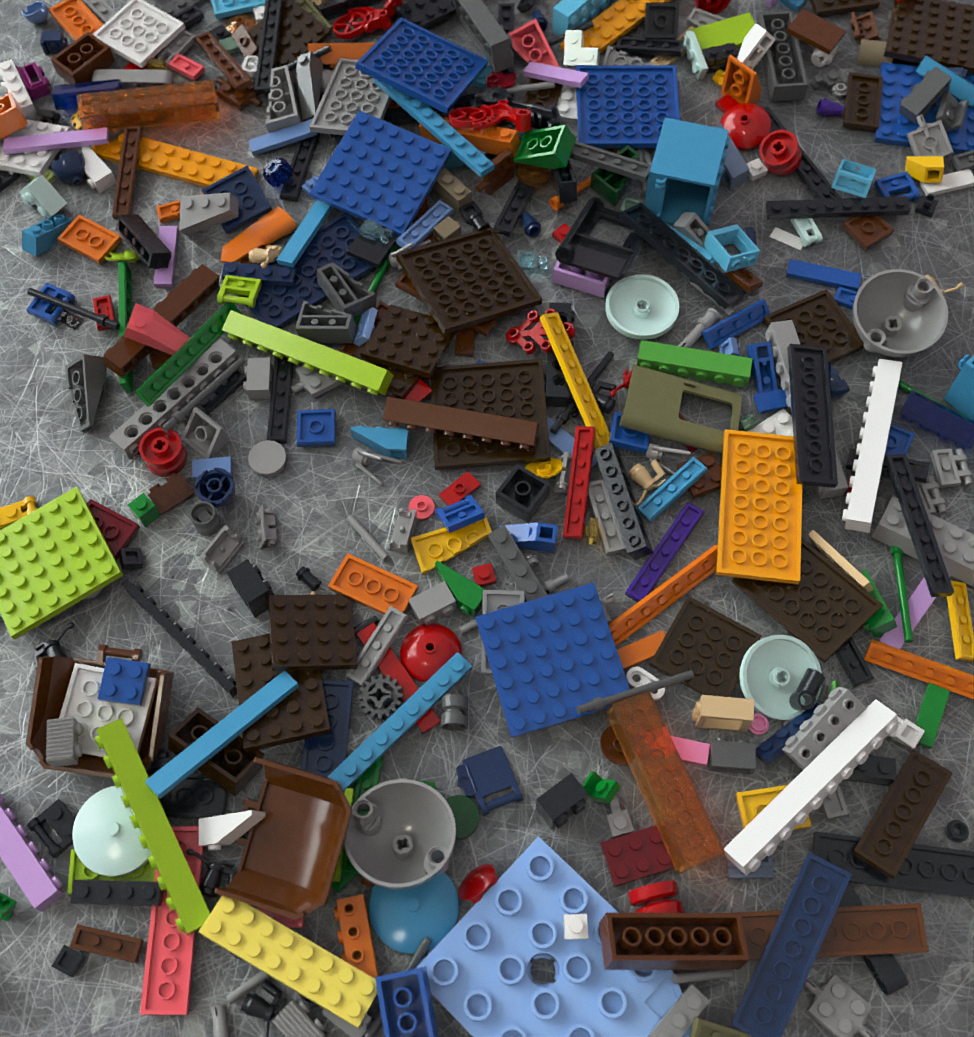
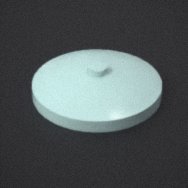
M632 275L619 280L612 286L606 298L605 311L610 324L621 334L640 340L653 339L667 333L674 326L679 313V300L673 288L662 279L651 275Z
M773 635L762 638L754 643L743 657L740 666L742 692L746 699H754V709L761 715L775 720L794 719L805 710H794L789 703L790 696L796 692L808 668L822 673L819 661L813 651L797 638L788 635ZM821 687L816 695V701L820 695ZM801 696L800 702L804 706L805 699Z
M115 786L105 788L91 796L79 810L73 826V845L80 861L93 872L112 877L124 876L137 871L148 862L147 857L151 856L148 848L143 849L138 838L141 836L139 828L134 829L129 817L133 814L130 808L125 809L122 803L121 796L124 794L121 787L116 789Z

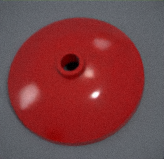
M743 103L730 108L720 121V124L722 123L724 128L729 130L728 134L738 150H749L759 146L771 130V119L767 111L761 106L752 103Z
M434 623L429 625L423 624L414 628L406 635L401 644L400 658L403 667L412 678L426 683L457 652L462 656V649L458 637L449 628ZM428 646L434 647L431 651H428L426 648Z

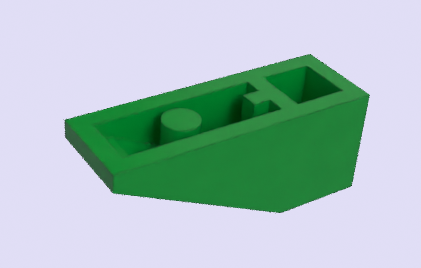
M436 561V572L442 582L445 581L459 610L467 616L470 614L475 617L482 608L483 590L486 589L441 562Z
M865 569L862 571V575L870 581L873 587L870 594L883 604L882 608L864 625L866 632L871 631L875 638L896 628L897 624Z

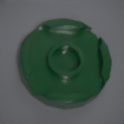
M454 795L448 797L445 800L448 802L454 815L456 825L455 839H466L478 828L479 810L476 804L466 796Z

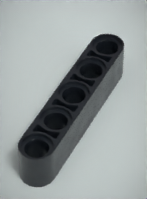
M848 883L838 907L863 906L853 887ZM893 954L861 956L886 996L908 985V980Z

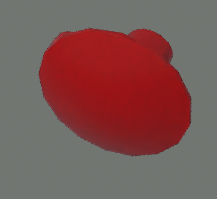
M480 865L466 875L459 886L458 895L461 899L470 900L473 904L481 900L483 893L498 881L493 865Z

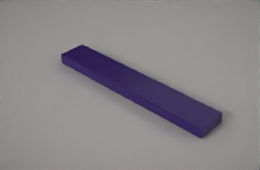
M689 502L686 503L626 590V596L639 602L651 593L705 511Z

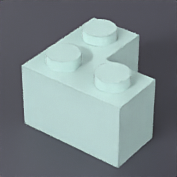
M565 30L564 66L566 69L576 66H599L600 51L598 48H584L583 31Z
M43 175L35 178L19 191L21 199L26 204L31 206L35 204L38 207V212L47 218L52 217L67 204Z

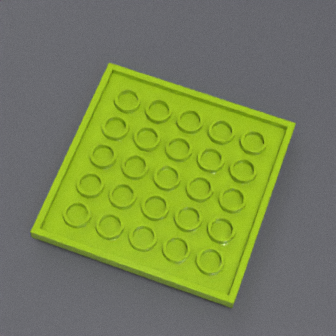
M77 486L0 530V614L10 636L14 640L124 576Z

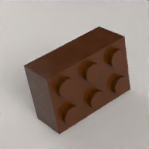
M89 31L51 59L56 73L78 90L92 80L95 70L107 69L115 63L110 47Z

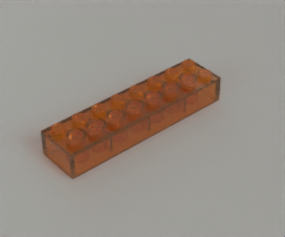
M214 80L77 94L79 117L83 130L107 127L108 131L124 129L125 126L149 127L220 119Z
M650 691L611 704L605 713L677 873L681 874L718 859L725 853Z

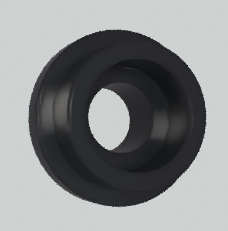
M953 820L946 826V835L951 841L961 843L968 838L969 830L964 822ZM953 829H958L960 835L954 834Z

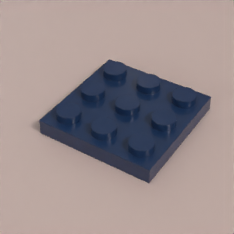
M248 165L201 189L204 195L231 193L239 200L238 217L221 224L226 234L273 210Z

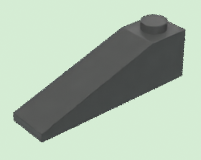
M311 51L298 57L294 81L303 121L313 119L320 100L323 63Z

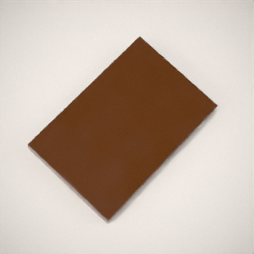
M802 9L787 27L786 33L830 54L844 37L846 30Z

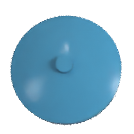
M445 872L437 874L430 881L411 889L391 890L375 885L369 900L370 921L377 936L389 948L409 955H414L424 937L432 941L426 953L432 951L454 928L459 914L458 895L453 882Z

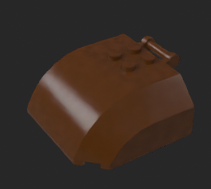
M100 644L96 660L56 656L38 658L26 745L40 759L39 763L43 769L112 778L115 775L112 768H107L103 757L83 753L81 757H78L77 765L51 767L46 762L47 720L60 717L75 663L105 668L106 656L130 658L132 661L140 662L143 656L142 649H134L133 651L110 648L108 645ZM151 667L148 677L156 678L159 681L139 752L144 768L154 761L163 740L174 672Z
M255 757L254 762L264 765L265 781L259 801L244 798L243 812L255 808L256 811L266 812V817L250 829L248 838L244 837L245 834H243L234 841V843L245 846L238 871L227 887L216 888L215 893L299 920L327 903L353 810L338 781L283 763Z

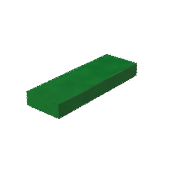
M929 683L926 687L915 725L925 731L917 744L928 749L933 747L950 693L949 690Z

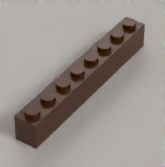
M202 264L200 267L195 268L187 279H183L174 291L171 290L162 302H158L153 310L177 327L219 287V275ZM121 336L112 348H108L103 355L104 365L123 378L154 348Z
M392 397L386 398L383 420L388 422V426L399 427L400 424L405 425L406 429L417 431V428L425 429L424 432L432 434L440 431L443 432V435L454 437L457 434L462 435V438L467 440H473L474 437L481 438V442L492 444V441L500 442L499 445L511 447V444L519 445L518 448L530 450V447L535 448L539 430L538 422Z

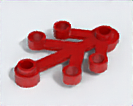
M548 309L545 311V314L556 312L554 309ZM535 310L528 313V319L519 327H512L506 333L507 341L514 345L519 344L526 354L535 352L534 344L524 339L529 337L540 345L543 352L548 353L553 349L550 341L541 337L547 336L541 321L531 330H526L540 319L539 314ZM563 323L569 339L573 338L576 334L573 324Z

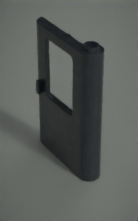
M592 197L588 200L557 248L555 257L563 264L614 280H621L626 275L644 239L639 237L633 229L623 246L590 237L600 219L627 226L619 218L621 212L604 208V203L601 199Z

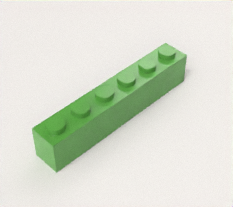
M641 340L636 365L677 375L682 378L689 377L700 381L707 380L718 384L725 383L736 387H747L753 358Z

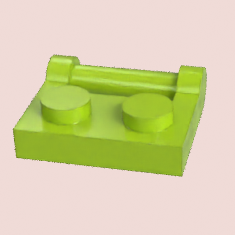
M225 275L217 295V302L221 304L225 302L243 304L254 308L262 286L261 279ZM227 293H228V294H236V295L249 296V297L246 298V297L231 296V295H227Z

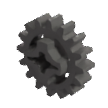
M379 674L378 679L371 676L372 681L370 683L366 680L364 681L366 687L359 689L363 695H359L358 699L363 701L359 706L365 709L364 713L366 715L371 713L370 717L373 720L378 716L383 721L385 715L389 718L391 713L397 710V706L401 707L403 705L400 700L404 699L405 696L400 693L403 691V688L397 686L399 682L396 679L392 681L390 675H387L384 679V676ZM386 685L392 687L394 692L391 690L387 691ZM369 703L375 704L376 710L371 708Z

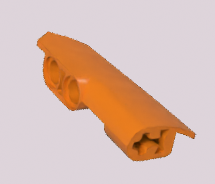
M277 206L224 245L221 262L235 263L238 261L239 263H251L249 260L250 250L254 248L265 249L266 245L273 243L279 238H284L297 230L295 221L285 210Z

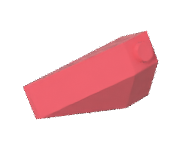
M536 19L508 33L512 40L511 45L513 49L528 64L532 61L560 67Z
M135 303L123 336L171 355L190 339V337L156 311Z

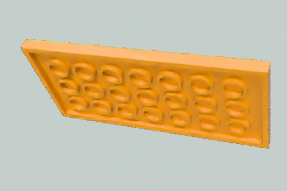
M725 429L716 575L799 584L801 570L802 484L796 483L793 436Z

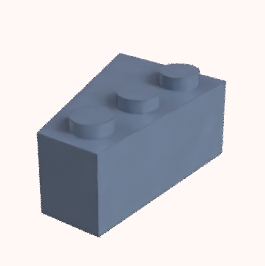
M722 123L715 126L716 128L725 129ZM730 138L728 149H724L727 151L721 180L729 189H732L747 181L750 169Z

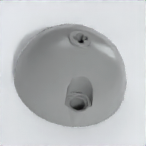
M891 269L871 276L859 288L853 305V321L856 331L864 342V347L867 351L877 352L888 357H909L922 353L939 340L947 326L948 307L942 292L930 279L914 271Z
M410 779L389 780L370 788L354 803L344 845L352 865L366 880L382 888L405 890L421 886L433 879L437 874L444 873L448 869L449 858L452 854L456 836L455 819L448 802L434 788ZM363 810L369 811V813L365 816L359 815V813ZM440 857L444 858V860L440 863L434 862Z

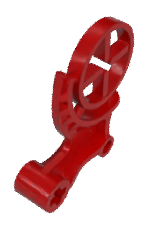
M387 0L384 7L380 10L372 7L348 9V14L341 16L333 24L334 34L339 39H351L359 36L364 31L371 33L373 29L377 28L389 30L392 27L390 19L396 14V7L402 5L403 2L402 0ZM357 19L364 20L362 22H356ZM344 29H345L344 33H341V32H338V31H337V30H344Z
M499 100L497 104L489 106L483 104L480 108H457L449 113V123L458 128H472L473 131L483 130L503 120L515 123L516 130L519 132L531 130V111L528 109L512 108L509 106L508 100Z

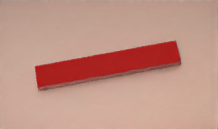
M576 426L562 536L564 539L583 540L596 435L595 427Z
M374 623L356 633L363 646L366 645L376 629ZM390 647L378 668L385 678L387 675H390L392 681L396 679L399 682L397 686L403 688V691L400 693L405 696L400 701L404 704L419 688ZM431 708L416 724L421 732L425 734L439 725L441 721Z

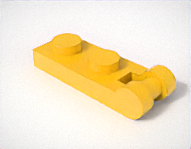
M28 496L22 501L1 507L0 530L38 509L35 507V497Z

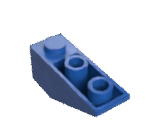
M539 522L505 525L519 548L550 553L555 552L558 525Z

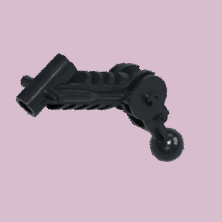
M491 88L484 91L482 95L477 93L474 99H469L470 106H467L480 108L483 104L489 106L497 104L499 100H508L509 106L512 108L528 109L531 111V127L544 129L563 125L560 113L555 105L552 104L544 107L514 101L511 94L503 88ZM452 107L447 114L438 110L436 113L441 117L449 118V113L457 108Z

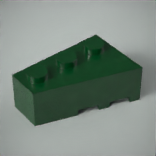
M629 145L617 153L618 155L640 161V154ZM598 168L591 173L590 188L615 207L632 178Z

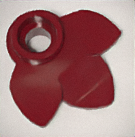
M493 71L487 76L486 86L490 89L513 87L516 84V73L503 74V71L497 73Z

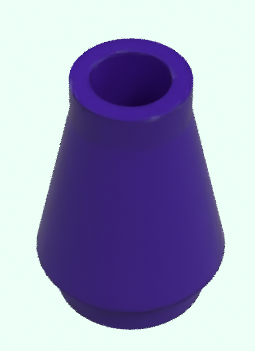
M824 98V100H819L816 111L820 115L841 116L844 106Z

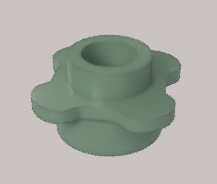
M753 414L744 416L739 420L740 425L738 428H743L745 431L751 430L756 427V423L760 420L755 419Z

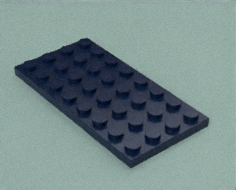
M346 212L322 226L294 266L297 271L294 286L262 284L255 307L245 306L258 321L281 329L299 317L303 301L317 306L328 299L318 284L317 269L333 262L350 274V277L355 281L376 269L374 266L347 255V250L362 228ZM275 260V262L267 264L272 266H283L279 265L277 263V260ZM237 295L238 297H246V298L249 297V296Z

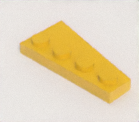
M486 515L484 519L451 533L444 527L411 537L410 540L422 576L435 569L436 561L443 564L488 538L487 534L492 531Z

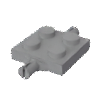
M923 114L917 116L919 128L906 135L914 156L945 157L952 154L953 149L942 121L939 120L926 124Z
M301 366L295 369L296 374L300 378V383L291 386L294 394L304 389L314 399L343 383L335 380V376L330 375L326 377L319 374L317 369L310 371Z
M835 974L822 987H819L811 978L806 981L804 986L814 994L813 1002L806 1012L834 1037H853L856 1033H860L863 1037L875 1036V1033L864 1025L865 1018L873 1007Z

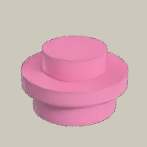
M754 714V721L749 730L755 735H762L768 730L769 721L764 715Z

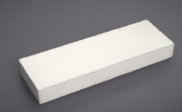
M967 169L943 175L942 183L920 182V186L926 197L928 193L938 195L973 187L974 176L971 170Z

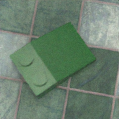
M566 125L524 132L513 161L515 163L548 169L566 167L577 138Z

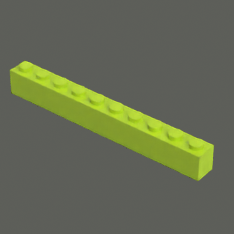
M230 310L222 328V331L228 334L227 338L237 342L240 339L244 345L249 347L253 345L258 346V350L264 353L268 351L273 352L272 355L279 359L286 357L290 363L298 365V363L304 364L303 367L310 371L317 369L319 374L323 376H335V380L344 384L346 381L350 382L352 387L359 390L363 387L367 389L366 392L374 396L378 394L385 396L394 376L384 368Z
M121 718L97 728L98 736L94 738L98 748H103L106 756L103 759L107 768L113 769L115 775L112 776V780L116 789L121 787L124 794L121 796V800L125 809L130 808L133 814L129 817L134 829L139 828L141 836L138 837L143 849L148 848L151 855L147 857L152 870L157 869L160 875L157 878L161 890L166 889L169 898L166 899L171 912L176 911L178 919L175 920L180 933L184 931L186 936L201 929L210 912L158 797L145 783L149 777Z

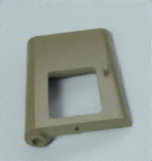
M633 364L626 404L619 426L723 455L724 431L679 418L682 393L686 392L731 405L733 409L730 430L738 431L743 395Z

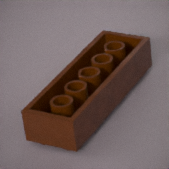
M606 913L599 922L605 970L741 969L749 961L741 913Z

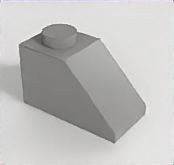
M683 212L673 225L674 228L706 249L703 245L707 232L710 229L696 213Z

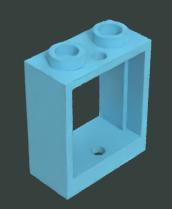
M842 159L831 188L866 198L876 169Z
M738 224L708 231L703 245L725 272L756 265L760 253L759 248ZM734 244L741 254L731 256L723 246Z

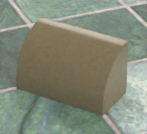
M861 39L857 65L880 68L882 62L892 63L893 58L884 56L887 42Z

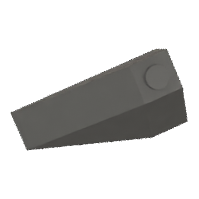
M87 354L81 355L65 366L67 387L72 389L71 401L76 404L75 416L79 430L82 432L91 428L94 424L107 369L104 365V357Z

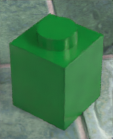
M144 493L128 504L133 515L145 528L161 516L156 506Z

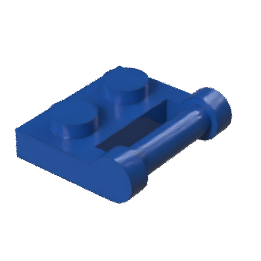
M908 171L875 180L874 186L881 197H891L890 195L909 190L910 193L900 196H907L908 200L912 199L913 201L920 198V192Z
M46 283L40 290V292L58 299L62 297L63 301L72 303L75 299L72 293L49 283ZM35 297L26 311L28 314L55 326L59 316L65 309L57 306L50 315L48 313L54 305Z
M468 495L464 500L447 507L435 509L438 520L443 523L449 533L485 518L484 511L472 495Z

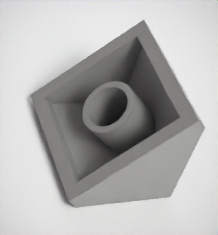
M194 407L181 439L205 459L212 458L229 440L223 427L199 408Z

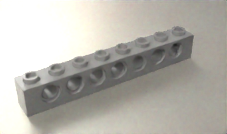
M219 339L151 406L147 407L145 404L109 436L113 445L129 459L137 454L142 437L155 428H162L171 419L172 414L180 411L238 360L236 351L222 339Z

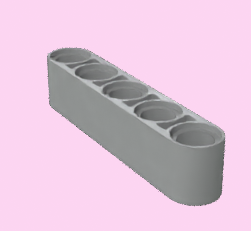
M97 69L93 72L91 88L100 93H142L144 91L148 93H169L172 89L173 74L168 70Z

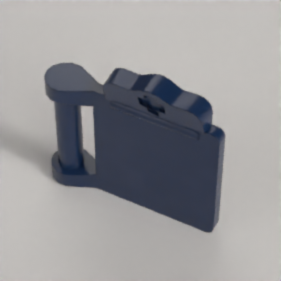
M502 746L463 760V765L457 766L458 786L463 790L466 797H476L483 816L489 814L488 811L514 801H517V803L523 801ZM510 787L513 790V793L487 803L484 802V797Z

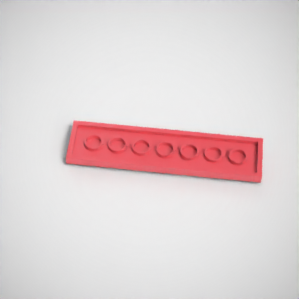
M171 826L198 888H200L203 861L194 855L189 856L186 854L188 849H193L194 852H198L204 857V846H199V826ZM156 869L155 882H158L157 878L160 877V875ZM166 889L163 890L161 906H152L140 1015L189 1014L196 932L186 936L184 931L180 933L175 922L178 919L176 911L171 912L166 902V899L169 898Z

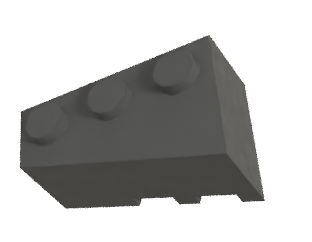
M332 262L317 269L318 284L336 310L352 314L354 318L368 309L376 307V293L367 290L361 282H356L350 277V274Z

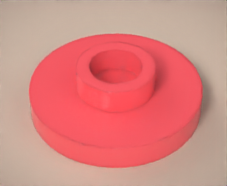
M416 496L409 503V513L411 509L417 511L418 520H426L434 513V502L428 496Z

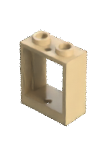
M701 695L699 702L696 701L695 708L692 710V721H696L695 728L747 732L754 721V699Z

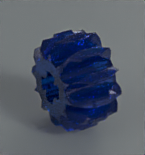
M276 157L269 164H266V167L263 169V177L272 187H280L281 184L284 185L286 181H289L293 169L285 159Z

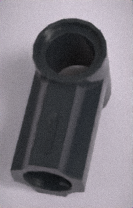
M811 668L806 670L796 692L792 693L789 699V703L794 710H808L815 706L816 695L825 679L822 673ZM801 696L805 699L804 706L800 702Z

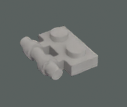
M962 448L955 450L956 455H953L952 449L932 450L930 453L940 488L960 486L961 480H964L965 486L973 485V474L967 464L969 460ZM956 464L960 466V471H958Z
M927 477V484L916 481L926 512L934 515L936 512L935 508H938L940 514L946 513L945 505L947 503L945 498L941 496L939 483L935 481L934 477Z

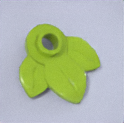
M125 250L124 253L109 252L113 257L105 256L107 261L112 262L122 260L128 263H137V260H140L133 250Z

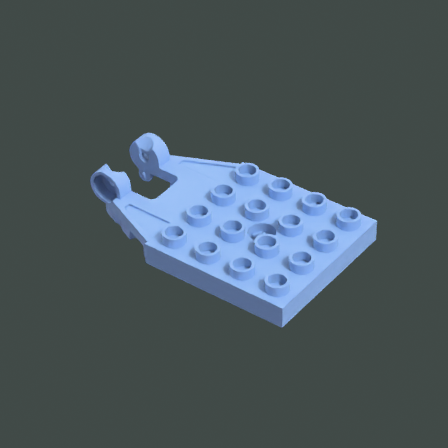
M539 836L498 879L497 883L482 896L481 900L468 911L416 967L426 966L431 994L472 1037H647L683 994L679 984H673L671 977L674 974L672 970L604 969L599 922L606 913L618 912ZM587 914L588 939L565 940L563 915ZM533 958L535 960L540 958L550 960L552 958L555 961L553 964L556 982L553 984L551 982L547 984L536 982L534 984L531 981L533 978L531 976L532 963L530 961ZM693 1023L681 1037H690Z

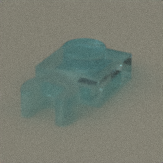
M367 218L359 229V235L373 241L380 238L381 242L387 244V236L392 237L393 231L389 228L383 229L382 223Z

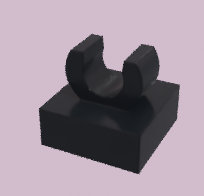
M37 108L36 115L42 117L40 122L46 123V121H49V123L55 124L54 120L60 121L61 114L53 110Z
M929 193L927 197L921 195L915 212L932 218L938 200L934 199L935 195Z
M166 749L158 751V759L150 763L151 770L156 773L173 759L169 756V752H166Z

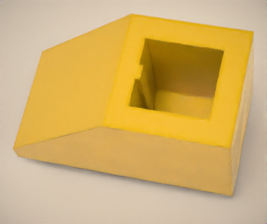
M907 156L904 172L908 171L910 177L923 183H942L944 172L943 156Z

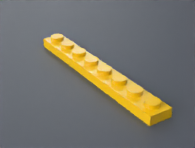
M558 312L543 314L540 317L541 323L585 426L596 428L594 447L597 449L607 445L610 432Z

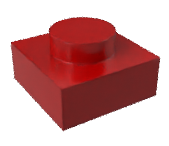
M566 223L562 224L552 232V237L561 244L571 227Z
M491 563L472 567V573L477 585L485 587L496 584Z

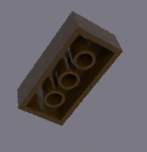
M197 707L168 735V749L176 755L180 754L219 722ZM237 736L197 770L235 797L263 768V764L254 762L255 757L264 758V753L260 750L246 753L243 746V738Z

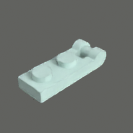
M687 31L684 37L683 49L687 51V57L691 61L692 71L695 73L697 80L704 79L708 66L695 33Z
M812 218L790 219L804 247L811 245L813 242H822V234Z

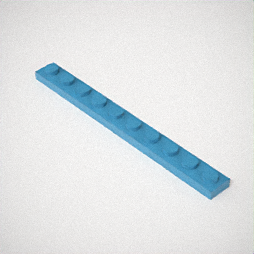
M374 78L376 85L442 144L450 148L451 152L479 177H483L494 170V163L427 104Z
M457 652L328 777L338 781L343 792H345L346 788H350L442 696L446 695L472 669V665Z

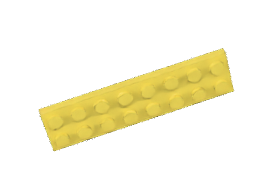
M221 896L199 930L202 936L359 1029L378 995L374 978L247 903Z

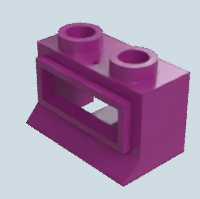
M36 62L22 67L15 66L32 101L51 94L48 88L51 86L47 76L43 77L45 73L41 65L37 66ZM38 76L40 81L32 83L30 78Z

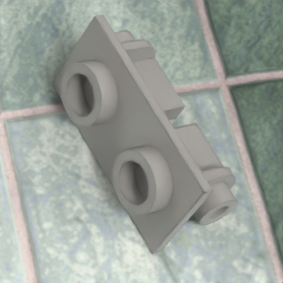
M564 452L558 458L563 463V470L556 475L555 493H568L572 456L571 453Z
M261 505L254 516V522L258 525L256 541L259 542L260 549L263 548L264 544H268V547H274L277 543L276 529L269 528L276 525L275 513L271 508L263 511V505Z

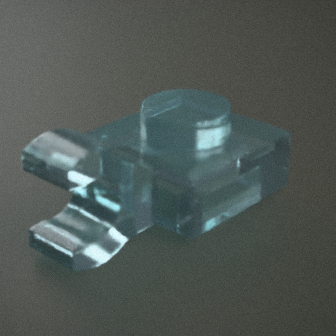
M518 250L516 262L522 270H534V266L543 270L547 269V256H536V251Z

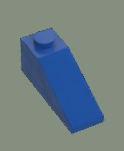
M771 341L746 346L748 358H753L751 373L757 394L778 390Z

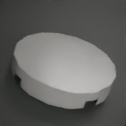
M266 440L253 446L249 452L248 461L250 468L255 474L271 477L284 469V465L287 463V455L281 444Z

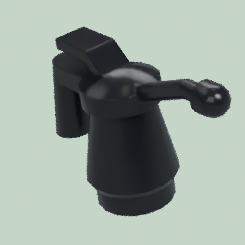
M599 381L594 388L595 382H592L590 388L600 411L609 414L613 410L616 401L611 396L600 394L599 391L601 389L613 391L617 385ZM578 408L572 412V418H576L578 415Z
M70 622L63 629L56 640L42 642L34 648L37 650L33 655L36 670L39 657L46 655L68 657L60 648L59 640L67 630L74 628L75 624L73 622Z
M193 849L186 851L187 855H194L207 865L208 870L199 884V890L202 895L215 898V889L220 888L222 874L229 875V885L237 873L234 870L221 866L224 864L234 868V863L227 861L210 863L198 852H194Z
M265 979L262 988L274 997L272 1003H268L256 993H248L241 1006V1011L245 1012L248 1016L264 1019L266 1022L264 1037H268L270 1021L276 1014L282 1011L286 999L284 998L279 1009L275 1010L282 991Z

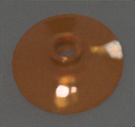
M239 14L231 17L227 21L225 28L232 36L241 24L246 25L247 29L250 30L257 24V21L250 15Z

